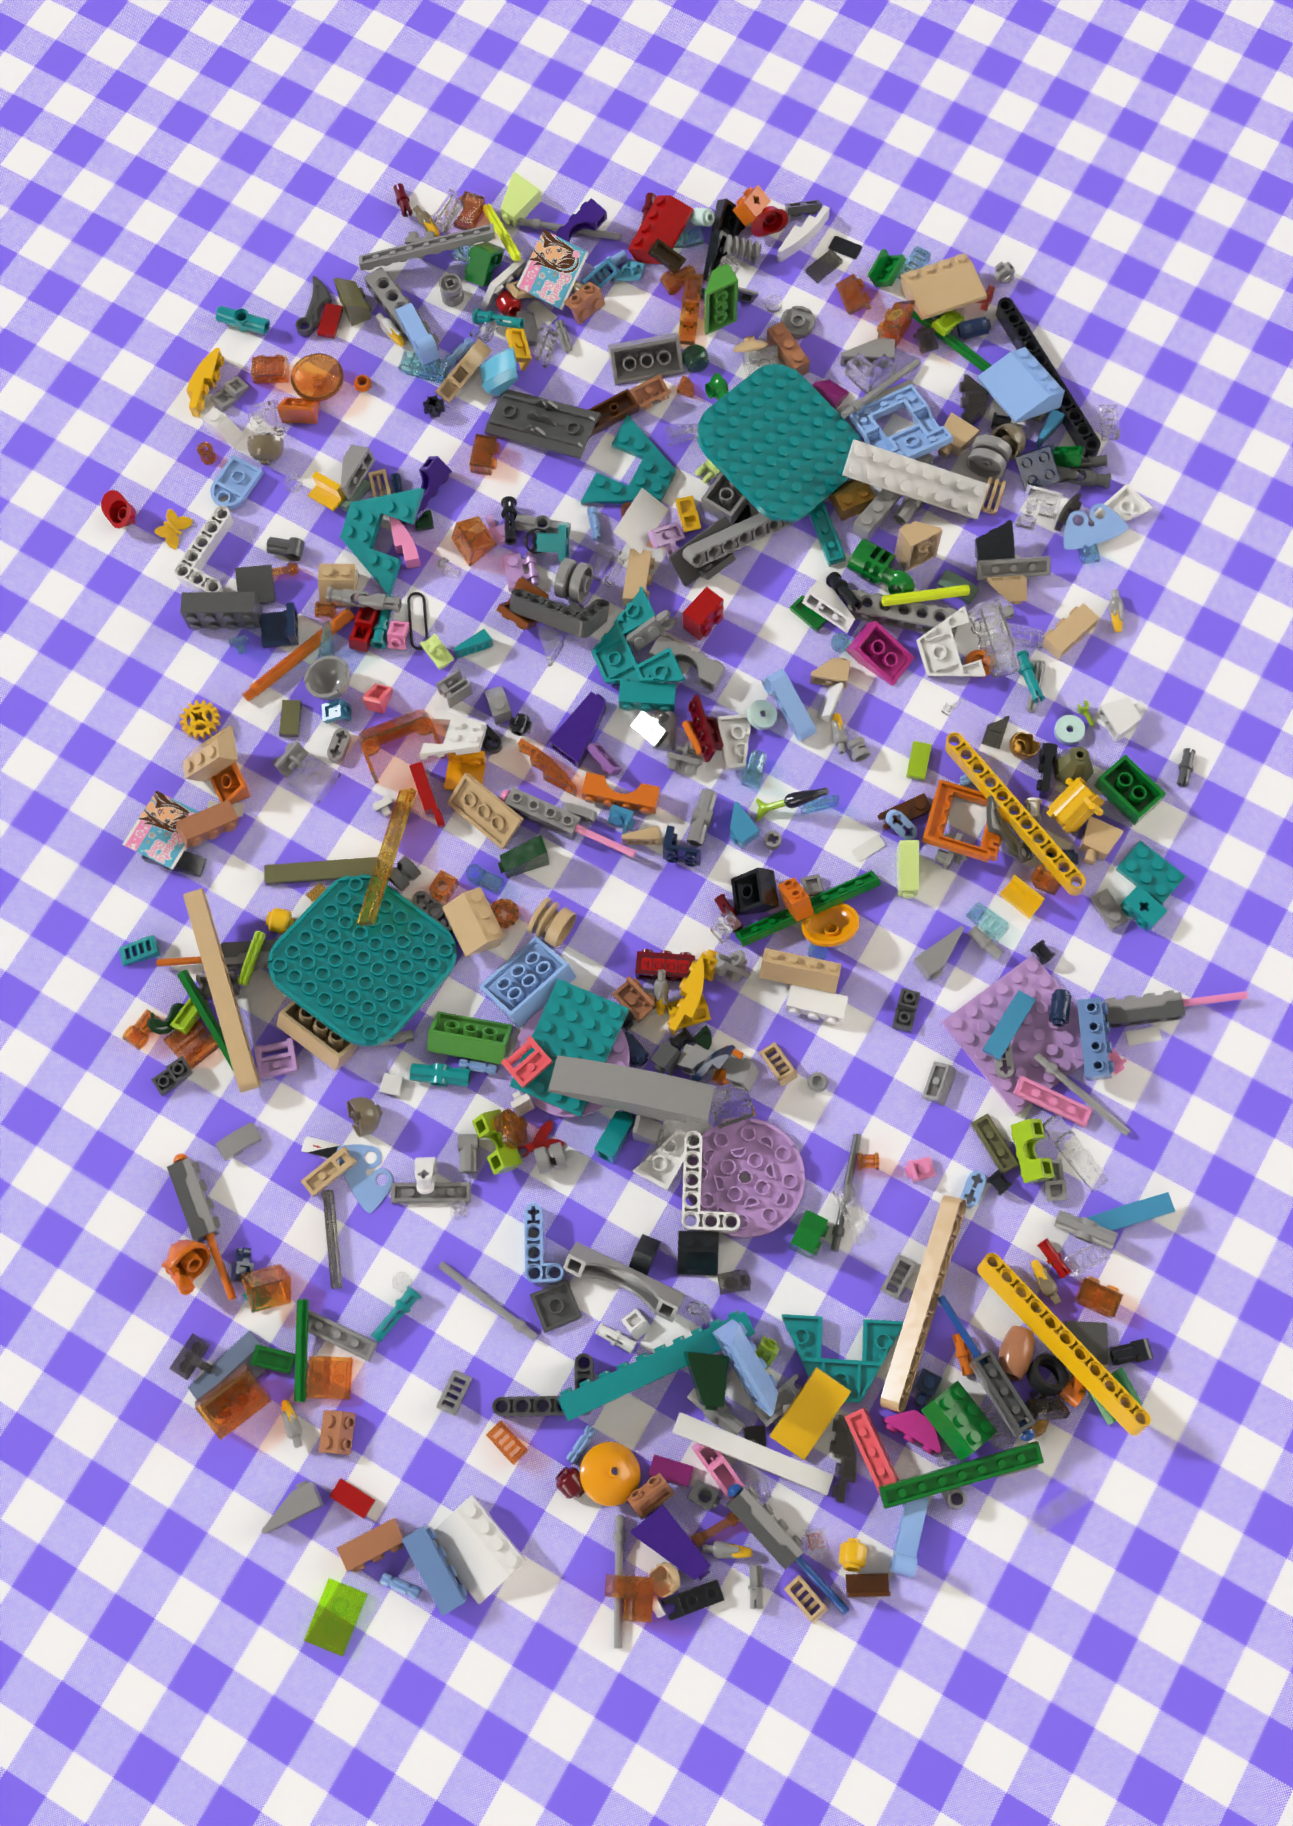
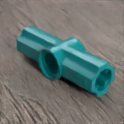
M220 306L216 310V321L235 326L241 332L252 331L265 335L269 331V319L249 314L245 309L235 310Z
M412 1063L410 1067V1081L427 1082L441 1087L448 1085L469 1087L470 1069L453 1068L440 1063L433 1065Z

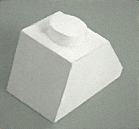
M214 406L202 419L210 433L232 448H235L245 437V434L235 423Z

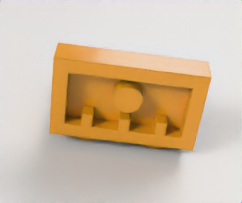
M485 751L456 755L455 752L446 753L448 766L444 783L445 790L454 791L465 773H469L483 785L487 762Z

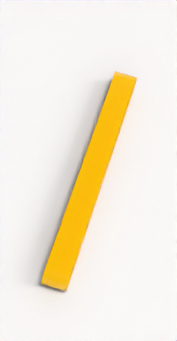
M957 732L950 733L946 738L945 744L947 754L987 800L989 796H993L1000 815L1070 895L1077 896L1081 894L1086 878L964 737ZM951 742H955V743H957L958 745H957V746H953V745H951L950 743H951ZM962 756H968L970 759H963ZM974 770H981L982 773H976ZM987 783H991V784H993L994 786H993V787H988L986 784H987ZM998 797H1004L1006 800L1000 801ZM1010 811H1016L1018 815H1012ZM1022 825H1028L1030 829H1024ZM1040 839L1043 843H1036L1034 840ZM1047 853H1052L1055 857L1050 858L1047 856ZM1059 868H1066L1067 872H1062ZM1071 882H1078L1080 886L1076 887Z
M988 1253L977 1266L979 1275L1129 1434L1133 1436L1139 1435L1151 1423L1148 1412L997 1254Z

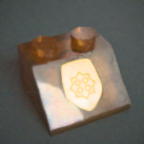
M908 300L894 303L893 307L887 310L884 322H880L877 327L878 338L895 339L896 348L912 322L916 301Z

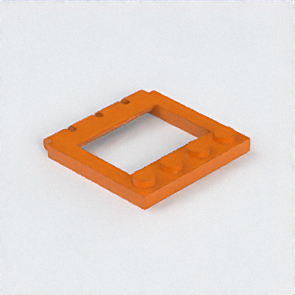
M939 779L921 842L984 862L989 860L996 861L1002 838L988 831L987 821L980 847L943 836L954 796L987 806V799L980 791Z

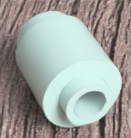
M695 208L689 219L695 226L709 227L713 224L715 215L712 209Z

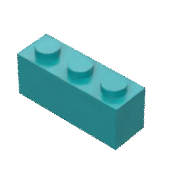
M620 681L619 708L625 711L638 709L643 712H651L652 710L660 712L675 711L676 684Z

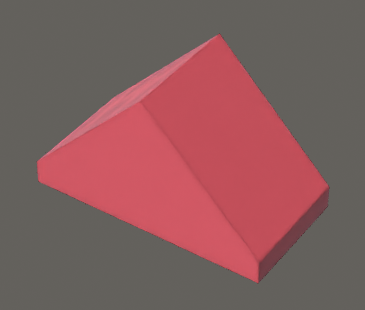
M375 683L363 695L366 709L384 714L393 687Z

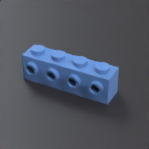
M1101 997L1077 1000L1085 1078L1088 1081L1112 1078L1111 1072H1115L1114 1062L1113 1060L1110 1061L1109 1055L1113 1051L1112 1043L1108 1041L1107 1034L1110 1033L1109 1022H1106L1105 1014H1108L1107 1003H1104Z
M425 1524L401 1540L441 1615L444 1616L467 1601L466 1596L468 1594L464 1585H459L456 1579L457 1572L453 1565L449 1566L445 1559L447 1554L444 1548L438 1546L435 1540L437 1538L435 1531L432 1527H428Z

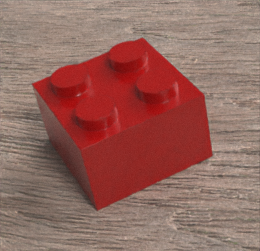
M706 586L683 611V629L699 641L703 637H707L712 631V627L715 624H719L724 617V599Z

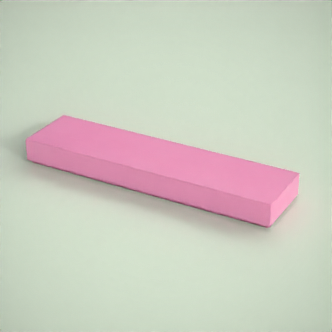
M1020 1076L1013 1095L1082 1127H1086L1093 1111L1092 1108L1024 1076Z

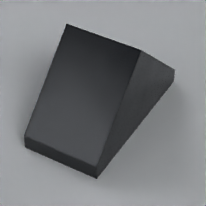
M642 1234L634 1250L629 1267L648 1276L661 1241Z

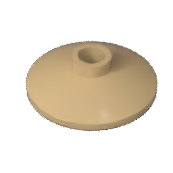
M754 336L744 337L743 342L733 348V351L750 352L767 347L768 342L755 339Z

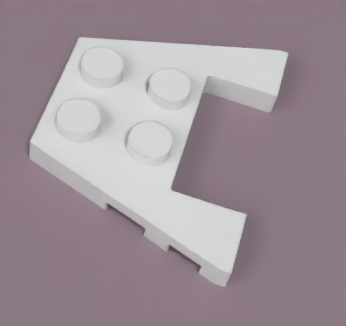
M965 606L916 640L927 676H986L981 660L962 665L951 629L970 623Z
M435 708L432 724L448 725L449 727L443 744L423 743L420 752L422 760L428 759V756L437 755V758L444 757L446 753L455 752L456 755L480 752L487 730V723Z

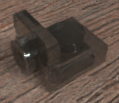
M927 326L917 329V333L913 335V338L917 339L921 354L939 349L934 328L927 329Z
M735 1270L717 1274L720 1295L750 1291L751 1278L747 1270Z

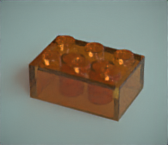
M244 1363L195 1401V1409L221 1440L272 1400L267 1389L248 1365Z

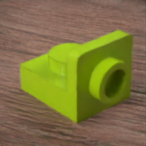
M763 1336L756 1347L757 1351L755 1353L758 1358L761 1357L767 1365L765 1370H767L777 1357L780 1347L773 1339Z

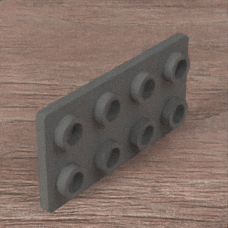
M726 516L718 519L669 556V560L684 586H688L699 577L709 580L736 560L734 554L729 553L706 565L695 568L682 556L683 550L688 545L730 527L731 524Z

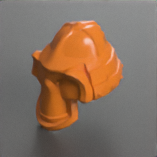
M188 1239L179 1240L171 1245L167 1260L161 1266L165 1268L167 1274L171 1275V1279H173L178 1287L179 1293L189 1295L193 1292L195 1288L193 1281L203 1273L211 1258L210 1250L206 1244Z

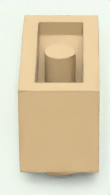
M1024 575L987 577V582L1011 604H1021L1022 601H1027V578Z
M845 658L830 659L811 672L810 683L826 686L843 683V688H846L851 661Z

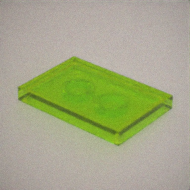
M328 1578L304 1641L343 1657L368 1593Z

